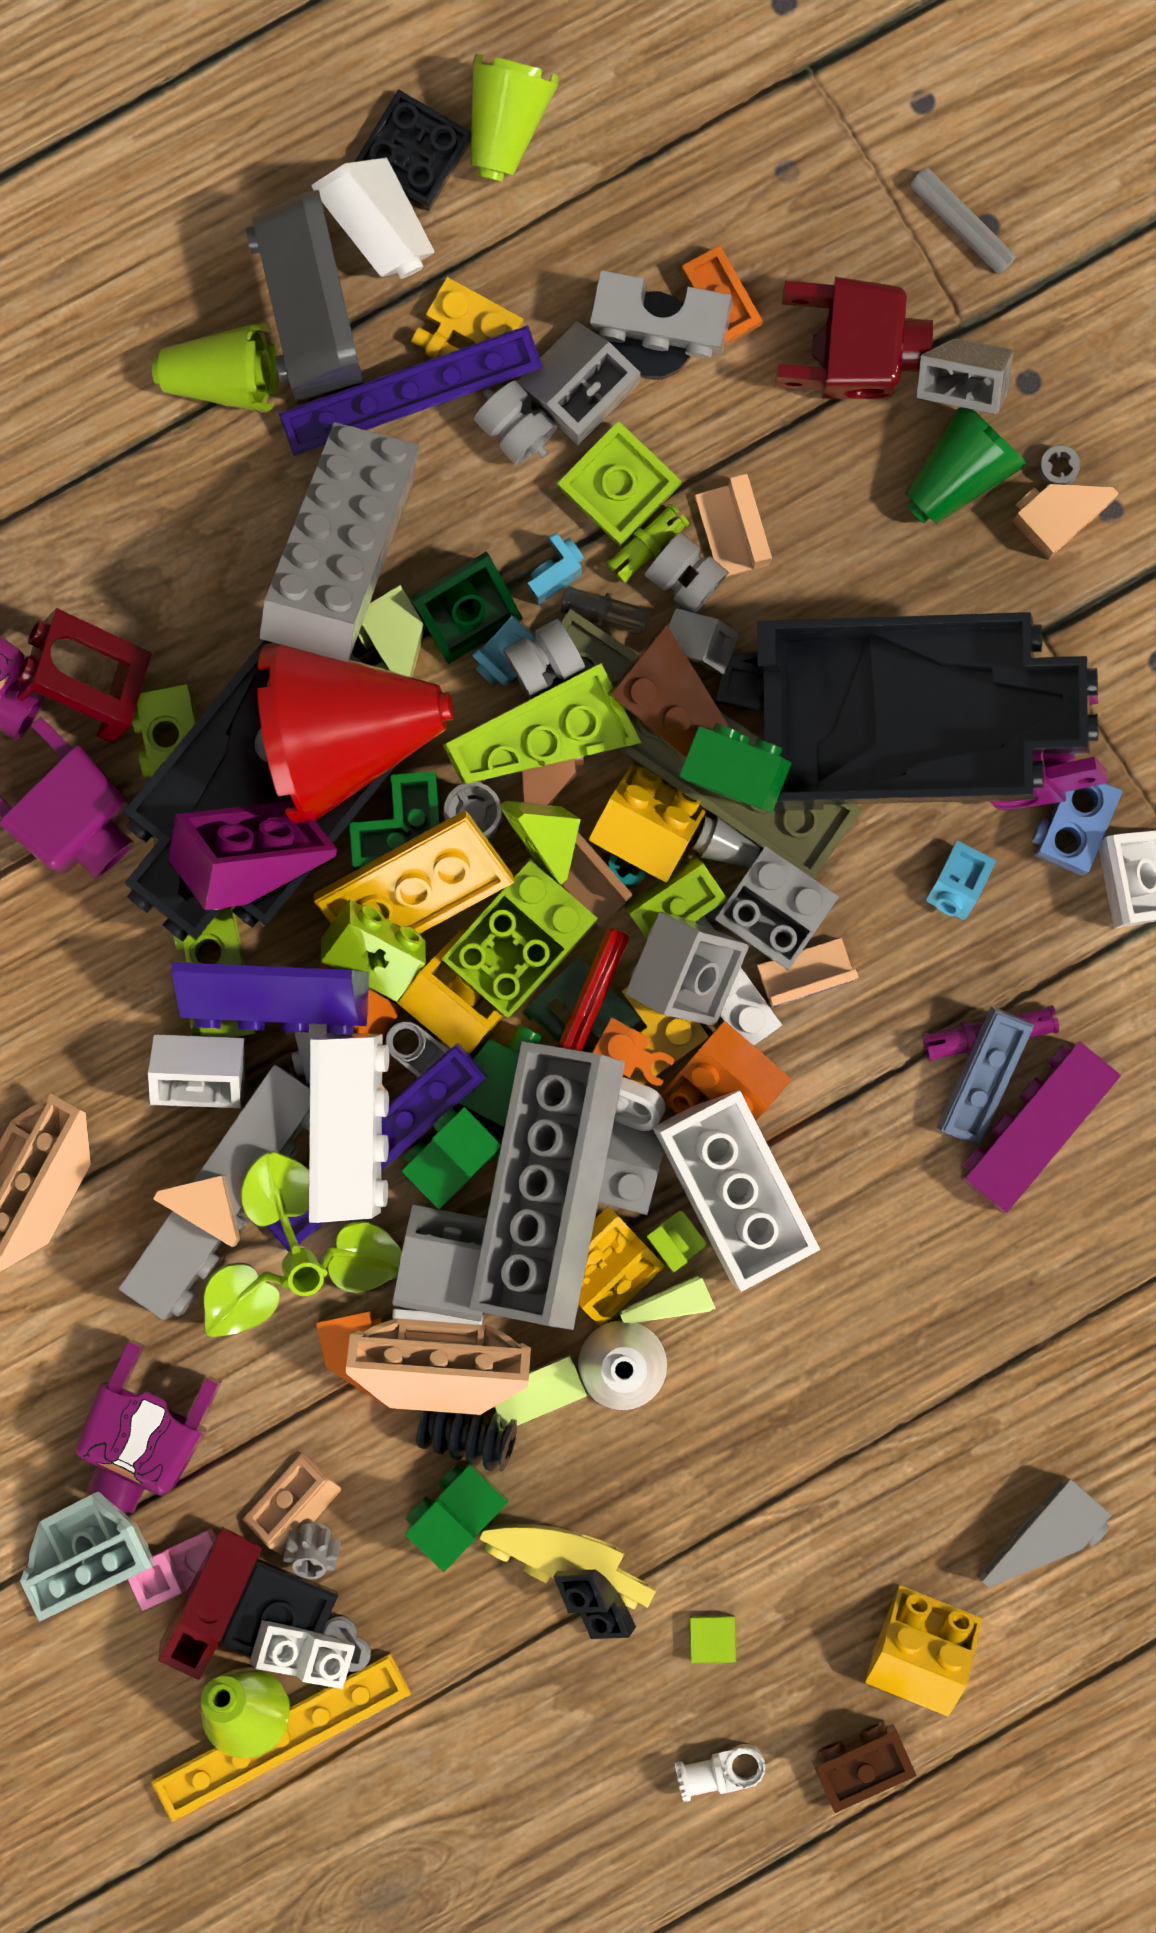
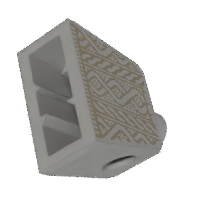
M952 339L921 355L917 398L997 414L1008 394L1013 351L993 345ZM941 368L946 369L943 374Z

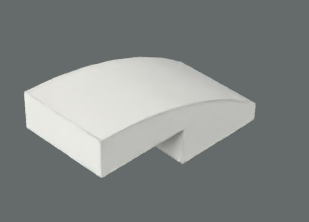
M262 1620L249 1663L255 1669L297 1676L302 1682L343 1689L355 1645L317 1632Z

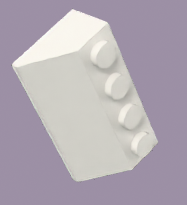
M324 1034L310 1040L309 1222L320 1223L370 1219L380 1214L381 1207H386L388 1183L387 1180H381V1162H386L388 1158V1136L382 1135V1117H387L389 1094L387 1090H382V1072L388 1071L389 1047L388 1045H382V1034Z
M740 1090L692 1106L652 1127L730 1282L739 1291L742 1292L820 1250Z

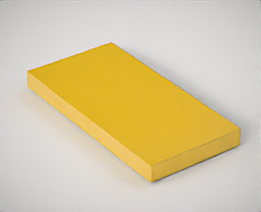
M464 810L315 892L314 903L331 924L351 899L362 906L368 905L377 909L384 918L399 926H408L420 934L514 883L513 874L469 813Z

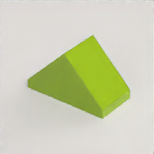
M514 801L503 802L499 806L535 863L558 884H563L568 880L581 819L562 806Z

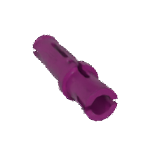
M1053 1005L1015 1014L1034 1024L1029 1038L1059 1033L1058 1018H1053V1015H1056ZM970 1020L960 1023V1027L923 1034L924 1049L928 1048V1052H926L928 1061L965 1052L969 1056L984 1021L972 1024Z

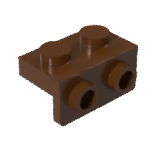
M883 1722L875 1723L861 1730L858 1733L860 1739L844 1746L842 1741H837L817 1751L819 1758L812 1760V1764L835 1813L917 1776L897 1729L893 1724L885 1727Z

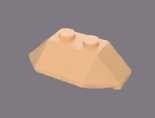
M51 1093L44 1097L41 1103L28 1108L12 1119L0 1140V1272L49 1243L91 1165L86 1113Z
M395 1318L375 1325L364 1332L357 1331L350 1334L346 1374L389 1408L481 1415L528 1387L531 1348L523 1343L518 1344L510 1336L488 1324L474 1325Z

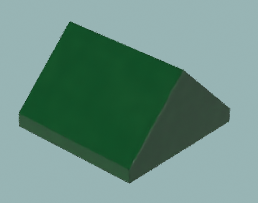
M487 551L410 597L411 603L421 618L424 627L448 664L491 639L511 616H516L519 620L523 619Z

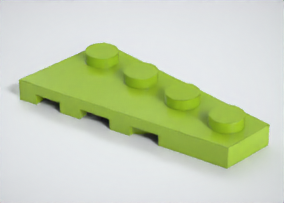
M602 663L450 740L443 744V747L464 785L639 744L641 741L624 707L608 695L613 685Z

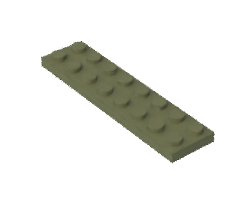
M572 609L568 611L561 621L586 668L578 674L602 663L614 687L638 655ZM559 678L553 679V687L564 681ZM625 709L641 743L618 748L619 752L662 778L663 782L675 790L682 791L695 802L697 800L701 801L699 806L707 810L708 813L714 817H719L759 845L762 850L765 846L813 879L820 872L862 810L856 804L823 805V810L773 811L771 814L743 802H737L698 787L679 777L686 759ZM721 712L731 729L750 738L749 745L754 746L756 740L760 739Z

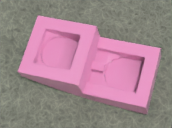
M212 1528L153 1555L152 1557L156 1563L155 1566L128 1579L142 1611L173 1598L189 1588L216 1539Z

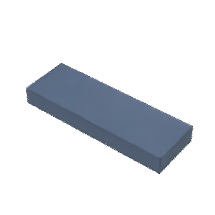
M992 1006L990 1007L937 1125L941 1132L981 1145L1034 1028L1032 1022Z

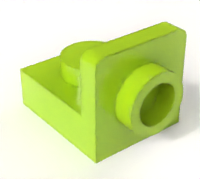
M678 1211L646 1235L672 1272L677 1271L688 1262L687 1260L706 1247V1241L683 1211Z

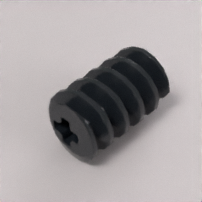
M423 1411L418 1426L416 1444L422 1449H427L433 1444L434 1452L441 1455L449 1450L451 1458L455 1460L462 1459L466 1454L468 1464L474 1466L478 1465L483 1459L485 1470L494 1471L500 1465V1471L502 1472L507 1466L514 1449L517 1420L511 1419L505 1429L500 1428V1414L497 1413L492 1416L487 1424L483 1422L484 1413L481 1415L473 1414L469 1418L467 1414Z

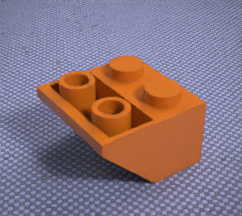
M724 1021L660 1095L665 1104L675 1113L679 1114L692 1106L740 1090L755 1121H757L792 1079Z

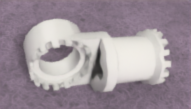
M739 1744L729 1751L712 1754L710 1760L684 1765L682 1761L675 1762L683 1802L691 1801V1796L718 1790L720 1794L756 1786L765 1774V1759L762 1752L753 1745ZM749 1754L757 1760L758 1769L753 1776L742 1778L734 1773L732 1763L738 1755Z

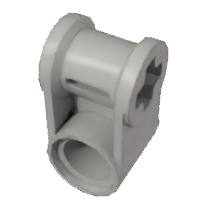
M401 1022L394 1025L386 1036V1045L389 1047V1053L412 1072L411 1075L416 1079L451 1049L412 1022ZM410 1029L418 1035L419 1046L412 1054L402 1055L394 1049L393 1038L399 1030Z

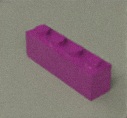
M1081 1041L1073 1043L1071 1047L1065 1043L1059 1047L1047 1062L1052 1067V1070L1042 1082L1035 1077L1019 1096L1024 1101L1022 1106L1014 1115L1007 1111L991 1129L990 1132L996 1137L984 1150L980 1145L977 1146L962 1164L967 1169V1172L961 1179L1002 1213H1007L1121 1077L1117 1071Z

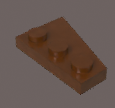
M664 624L608 693L610 697L685 759L688 756L699 726L712 731L715 723L729 727L669 627Z

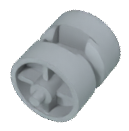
M514 380L495 393L490 388L483 392V395L488 400L476 413L474 421L490 437L496 435L501 437L499 447L516 466L536 453L541 458H544L549 453L544 446L555 433L558 426L541 409L532 411L530 408L532 399L518 382Z

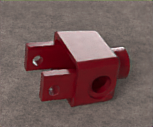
M835 277L833 285L785 281L782 305L829 308V313L825 326L813 335L812 357L819 362L821 367L778 364L775 387L822 391V399H889L897 389L901 378V371L919 372L921 355L932 350L933 320L905 318L907 294L901 287Z

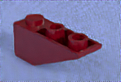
M221 1527L160 1640L159 1662L197 1680L200 1679L220 1643L262 1550L261 1545Z

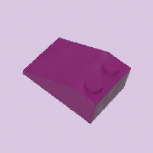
M293 801L176 814L168 860L205 910H222L227 907L247 905L336 857L337 848L315 821L299 824L293 823L286 815L285 809L293 808L295 805Z

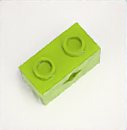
M350 899L321 937V962L334 969L369 972V987L397 1002L426 964L425 939L414 929L408 926H399L384 918L377 909L368 905L362 906Z

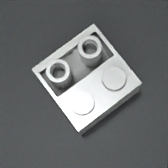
M154 1035L148 1069L150 1105L244 1108L247 1103L244 1038Z

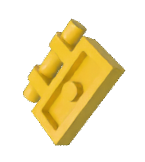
M447 277L426 314V319L439 325L437 332L433 335L419 327L411 343L424 349V355L434 359L459 350V348L448 343L453 334L471 344H476L521 328L524 324V319Z

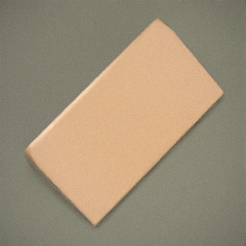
M301 1453L242 1520L270 1549L280 1555H284L289 1531L294 1530L298 1532L301 1525L314 1522L341 1492V1487L305 1454Z

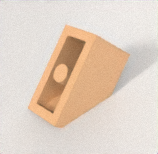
M1050 484L1041 493L1034 487L1015 505L1020 512L1012 522L1048 560L1110 505L1119 493L1113 487Z

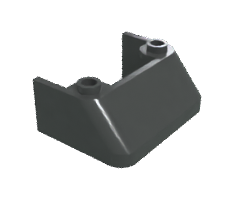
M318 189L301 193L253 216L254 226L246 228L251 254L260 253L282 347L283 355L275 356L281 383L290 382L296 403L327 397L363 384L320 192Z

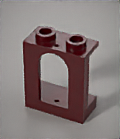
M58 608L44 621L37 620L28 638V644L33 646L31 654L24 659L17 673L16 680L21 682L17 700L23 702L33 691H36L101 721L97 737L114 743L132 724L152 652ZM60 639L73 640L118 661L109 695L59 671L51 658L53 643Z

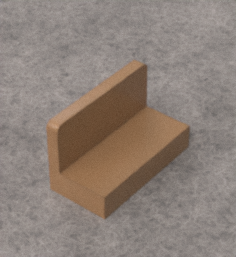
M578 833L568 880L561 885L598 918L595 924L599 928L628 903L633 895Z

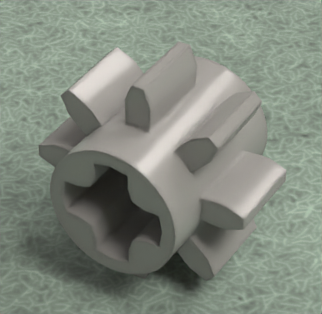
M316 1522L305 1523L300 1526L298 1532L294 1530L289 1531L283 1560L285 1562H293L292 1569L298 1576L306 1579H317L325 1574L326 1569L330 1571L335 1570L341 1541L331 1539L332 1533L327 1526Z

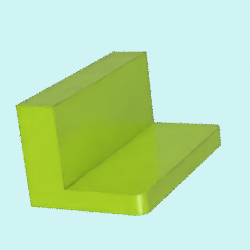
M695 856L675 869L667 883L659 880L626 903L624 907L648 940L649 930L655 923L659 911L696 922L728 899L703 862Z

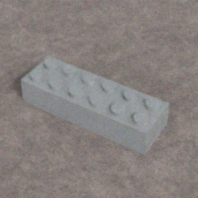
M333 423L266 595L259 639L348 663L413 485L419 445L356 427Z
M521 1042L469 1310L551 1327L574 1329L625 1066L624 1061L601 1054Z
M275 1064L193 1181L197 1182L218 1176L226 1177L239 1235L249 1222V1219L243 1216L245 1211L241 1202V1187L245 1174L251 1164L265 1152L276 1151L293 1158L300 1148L294 1141L303 1128L310 1131V1087ZM172 1211L121 1284L119 1290L162 1320L172 1318L174 1315L177 1317L183 1316L198 1295L192 1289L199 1278L205 1279L207 1277L209 1279L221 1263L224 1256L219 1254L218 1251L224 1242Z

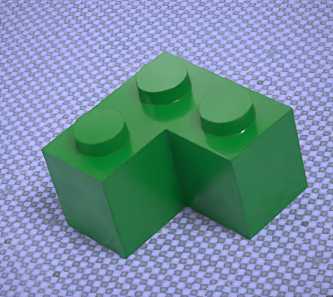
M715 723L713 731L699 726L679 777L708 791L772 814L791 762L780 757L782 748L757 739L755 745L751 746L748 744L750 741L749 737L742 735L734 729Z
M436 771L391 775L394 819L349 823L354 870L363 867L441 823Z
M465 1107L459 1113L453 1108L449 1109L433 1125L438 1133L432 1138V1141L426 1145L420 1140L402 1158L408 1164L402 1172L438 1209H441L501 1150V1144Z
M456 1464L439 1481V1484L444 1488L433 1501L425 1496L409 1512L408 1517L405 1519L410 1524L405 1535L443 1572L476 1540L478 1533L503 1509L509 1500L474 1465L468 1464L462 1469Z

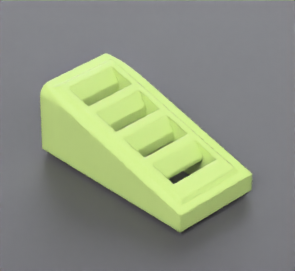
M696 1275L621 1309L619 1314L623 1323L631 1324L709 1312L716 1308L702 1277Z

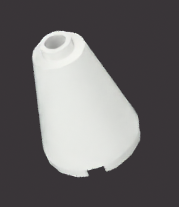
M613 1321L595 1329L585 1340L578 1358V1372L583 1387L596 1402L611 1409L629 1410L646 1404L659 1392L666 1377L667 1358L660 1340L651 1330L639 1323L629 1324L623 1323V1321ZM622 1361H627L633 1366V1371L627 1378H621L615 1373L617 1364Z

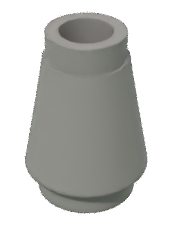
M705 816L701 820L691 843V849L699 852V857L740 867L743 866L748 869L755 862L760 850L759 845L719 817H715L713 820Z

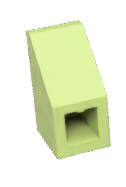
M401 585L369 603L358 638L366 650L371 647L375 648L382 662L375 665L376 667L413 677L425 628Z

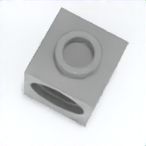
M675 608L671 622L667 626L691 665L724 675L740 633L719 619Z

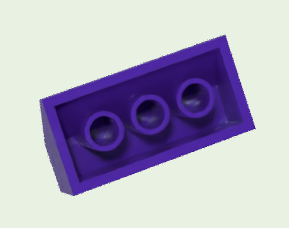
M172 962L171 972L180 1018H194L195 1028L221 1029V1020H238L239 1030L265 1031V1022H282L283 1032L309 1033V1024H327V1034L353 1035L354 1026H367L369 972L341 969Z

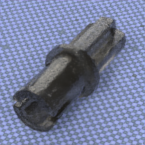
M568 585L562 600L564 604L561 605L560 610L561 613L565 614L572 609L583 618L598 622L597 626L601 628L604 624L639 634L645 632L650 619V611L647 608L612 599V594L608 592L605 596L574 588L571 585Z

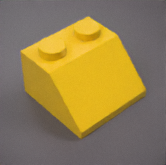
M462 928L419 972L397 1004L450 1048L459 1043L471 1055L504 1015L441 960L466 932Z

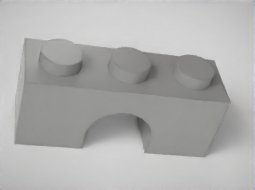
M601 270L590 321L593 331L599 332V336L607 341L624 343L626 337L643 340V347L658 351H668L669 345L686 348V355L700 359H711L712 354L723 355L733 306L732 295L688 287L685 302L680 311L673 316L661 318L650 314L644 307L647 289L644 278Z

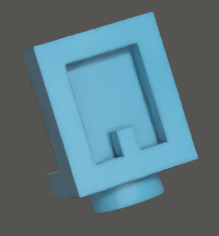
M557 532L549 537V544L560 561L555 564L551 559L540 565L531 573L533 580L528 583L529 592L538 605L582 576V567L579 562L584 558L569 537L563 541Z
M511 616L488 643L472 655L479 662L476 670L494 686L498 682L503 686L511 685L517 677L503 649L523 637L532 641L535 639V635L516 616Z
M957 840L926 901L936 906L939 911L948 916H955L961 920H966L978 901L997 860Z

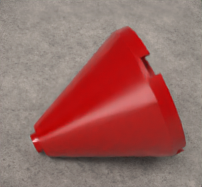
M277 643L265 644L260 651L258 669H270L267 687L257 688L266 756L277 795H291L295 807L285 809V813L295 824L318 820L447 729V720L454 719L450 693H442L440 686L354 660L349 659L347 663Z

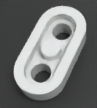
M622 1077L614 1121L639 1131L653 1130L652 1127L659 1124L665 1113L666 1106L662 1096L648 1086Z

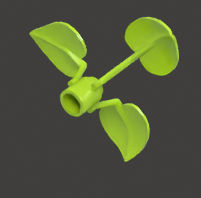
M276 1151L265 1152L251 1164L245 1174L241 1187V1202L248 1218L256 1225L268 1226L280 1219L291 1249L282 1261L284 1276L265 1271L258 1276L254 1267L247 1263H232L219 1268L208 1279L204 1290V1329L207 1336L210 1337L227 1336L243 1332L267 1320L276 1310L280 1300L277 1288L268 1281L280 1284L283 1289L290 1288L293 1293L299 1296H310L318 1292L324 1283V1277L327 1273L334 1284L344 1291L359 1293L375 1289L397 1278L402 1251L394 1238L383 1228L371 1222L358 1221L346 1224L339 1229L335 1240L336 1248H327L320 1262H318L312 1251L299 1247L288 1218L301 1216L309 1210V1169L302 1162Z

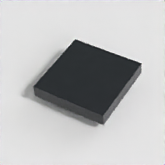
M398 89L354 162L387 158L407 198L430 211L470 145L471 131Z

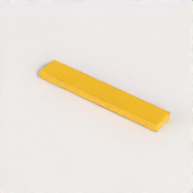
M390 1652L366 1665L364 1669L347 1675L343 1689L327 1686L291 1705L287 1731L274 1749L259 1757L238 1758L224 1754L216 1747H213L158 1776L151 1783L171 1822L411 1695V1690Z

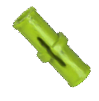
M669 504L644 530L638 528L633 533L634 539L614 557L605 562L612 573L625 561L628 562L616 575L622 583L625 584L651 557L656 559L662 552L661 548L690 525L683 514L673 524L667 525L679 512L673 504Z

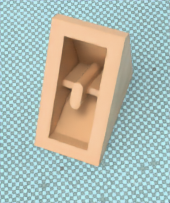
M225 1176L160 1190L153 1198L231 1247L236 1246L240 1240Z

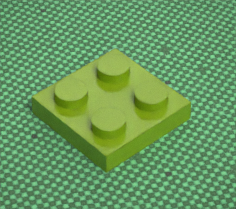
M617 421L557 483V487L621 547L681 486L682 481L623 424Z

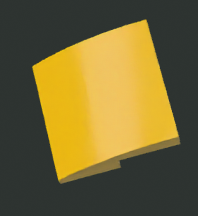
M609 1206L594 1221L578 1304L599 1326L606 1324L665 1267Z

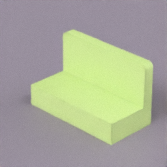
M568 1354L529 1371L528 1387L495 1406L497 1414H500V1421L504 1429L511 1419L517 1420L518 1426L587 1396L571 1355Z

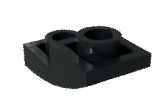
M596 1569L557 1571L553 1577L568 1614H581L590 1639L629 1638L636 1625L623 1599L604 1575Z

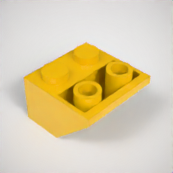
M632 763L610 797L588 841L667 883L707 810L699 806L701 801L697 800L695 802L682 791L675 790L647 768Z
M899 1585L874 1647L865 1683L949 1717L967 1686L983 1618Z

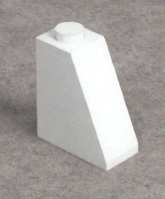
M387 158L345 163L311 185L313 190L319 189L322 203L381 277L398 274L400 279L411 276L424 267L421 262L423 259L435 253Z

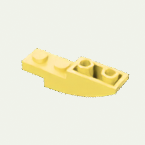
M503 1524L484 1527L480 1535V1540L487 1543L484 1548L486 1552L505 1562H508L510 1556L524 1562L526 1566L523 1571L545 1583L548 1582L550 1577L554 1578L553 1576L557 1571H565L567 1566H570L574 1570L596 1569L614 1586L625 1605L632 1609H635L638 1603L648 1608L656 1593L653 1585L618 1567L624 1556L623 1549L581 1532L537 1524Z

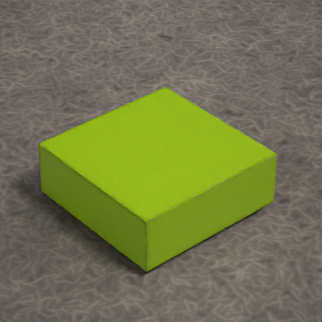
M734 1615L690 1616L691 1663L736 1662Z

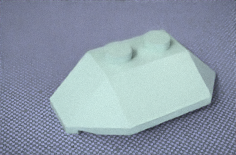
M96 1492L39 1521L29 1553L28 1568L23 1570L20 1582L40 1622L155 1566L156 1563L137 1523L100 1492Z

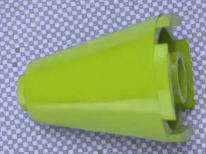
M475 54L472 74L471 165L479 167L477 176L503 182L505 174L514 175L558 87L560 76L552 73L550 81L541 79L542 69L494 57L492 66L482 64L484 55Z
M265 322L252 323L162 348L159 356L155 357L152 362L153 380L155 384H160L164 393L255 412H268L274 406L272 403H267L268 395L277 394L278 369L275 360L277 349L275 343H267L264 334L272 331Z
M254 1667L235 1668L212 1679L204 1687L201 1695L202 1726L209 1741L224 1754L238 1758L259 1757L274 1749L285 1736L288 1728L290 1700L283 1685L270 1673L255 1669Z

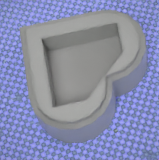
M338 1615L330 1618L325 1624L322 1634L353 1643L355 1649L348 1671L357 1672L364 1669L371 1658L369 1643L363 1637L357 1635L355 1622L349 1617Z

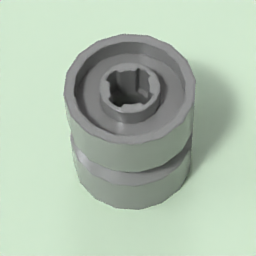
M680 532L651 564L645 573V577L663 592L672 590L674 592L673 601L685 611L696 613L713 595L729 572L711 556L706 558L700 557V547L683 532ZM693 567L699 574L687 586L681 579Z
M555 619L537 629L535 639L532 641L523 637L503 649L513 672L530 699L553 688V679L559 678L565 681L586 669L578 650L559 619Z
M480 782L461 784L448 794L444 803L445 820H448L466 810L487 840L490 841L498 833L502 824V810L499 807L501 803L498 795L485 784Z

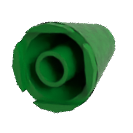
M958 407L905 494L911 500L905 506L923 524L929 519L938 524L1020 471L1027 462L975 410Z

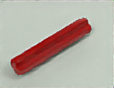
M614 928L607 929L561 1036L559 1048L582 1051L629 941V936L626 933Z

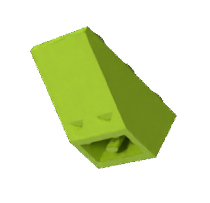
M531 859L513 878L514 883L503 889L441 959L508 1019L592 929L598 919Z

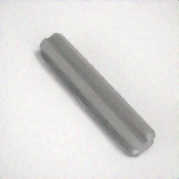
M925 168L915 176L911 183L912 189L996 273L1004 272L1013 263L1015 254L930 169Z

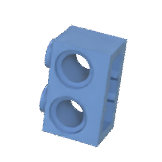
M1106 783L1077 789L1088 792L1092 797L1093 806L1088 813L1080 812L1073 806L1072 795L1075 790L1066 792L1065 802L1054 803L1055 805L1049 819L1041 818L1033 834L1031 842L1037 844L1034 856L1081 876L1089 873L1123 792ZM1060 830L1070 832L1076 840V847L1070 854L1061 852L1055 845V836Z

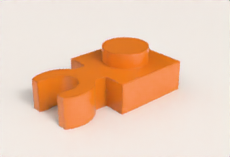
M614 1018L610 1019L593 1051L595 1054L624 1061L623 1075L627 1078L631 1077L635 1067L642 1070L646 1081L654 1086H661L664 1081L652 1074V1064L656 1061H663L672 1066L675 1061L665 1052H654L651 1054L645 1049L651 1038Z

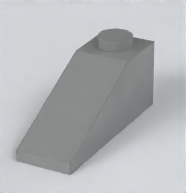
M1064 1476L977 1577L985 1585L992 1587L1080 1551L1087 1543L1093 1547L1109 1530L1110 1526L1106 1522L1112 1515L1075 1482Z

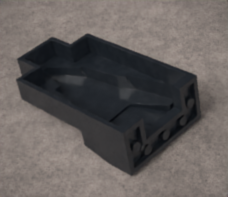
M1031 612L757 621L758 667L764 672V741L782 748L780 757L791 762L773 811L823 810V805L1036 800L1035 788H1044L1043 761H1035V755L1090 753V741L1099 740L1098 714H1090L1089 696H1098L1097 668H1089L1087 656L1034 658V652H1042V625H1034Z
M262 641L124 810V815L130 819L126 827L145 843L151 837L157 841L156 845L125 881V885L131 889L126 897L147 914L152 908H155L167 919L162 926L182 942L188 936L197 941L221 910H205L168 860L176 814L293 801L291 795H277L268 762L263 761L255 750V739L258 731L261 729L257 688L267 687L270 677V669H258V660L262 647L265 644L273 643L270 641ZM351 654L350 660L361 662ZM398 764L315 821L332 843L337 840ZM311 870L247 905L235 906L232 912L251 928L257 922L265 928Z

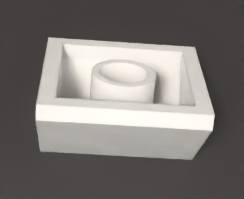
M1156 831L1117 834L1103 838L1099 847V856L1114 929L1156 921Z

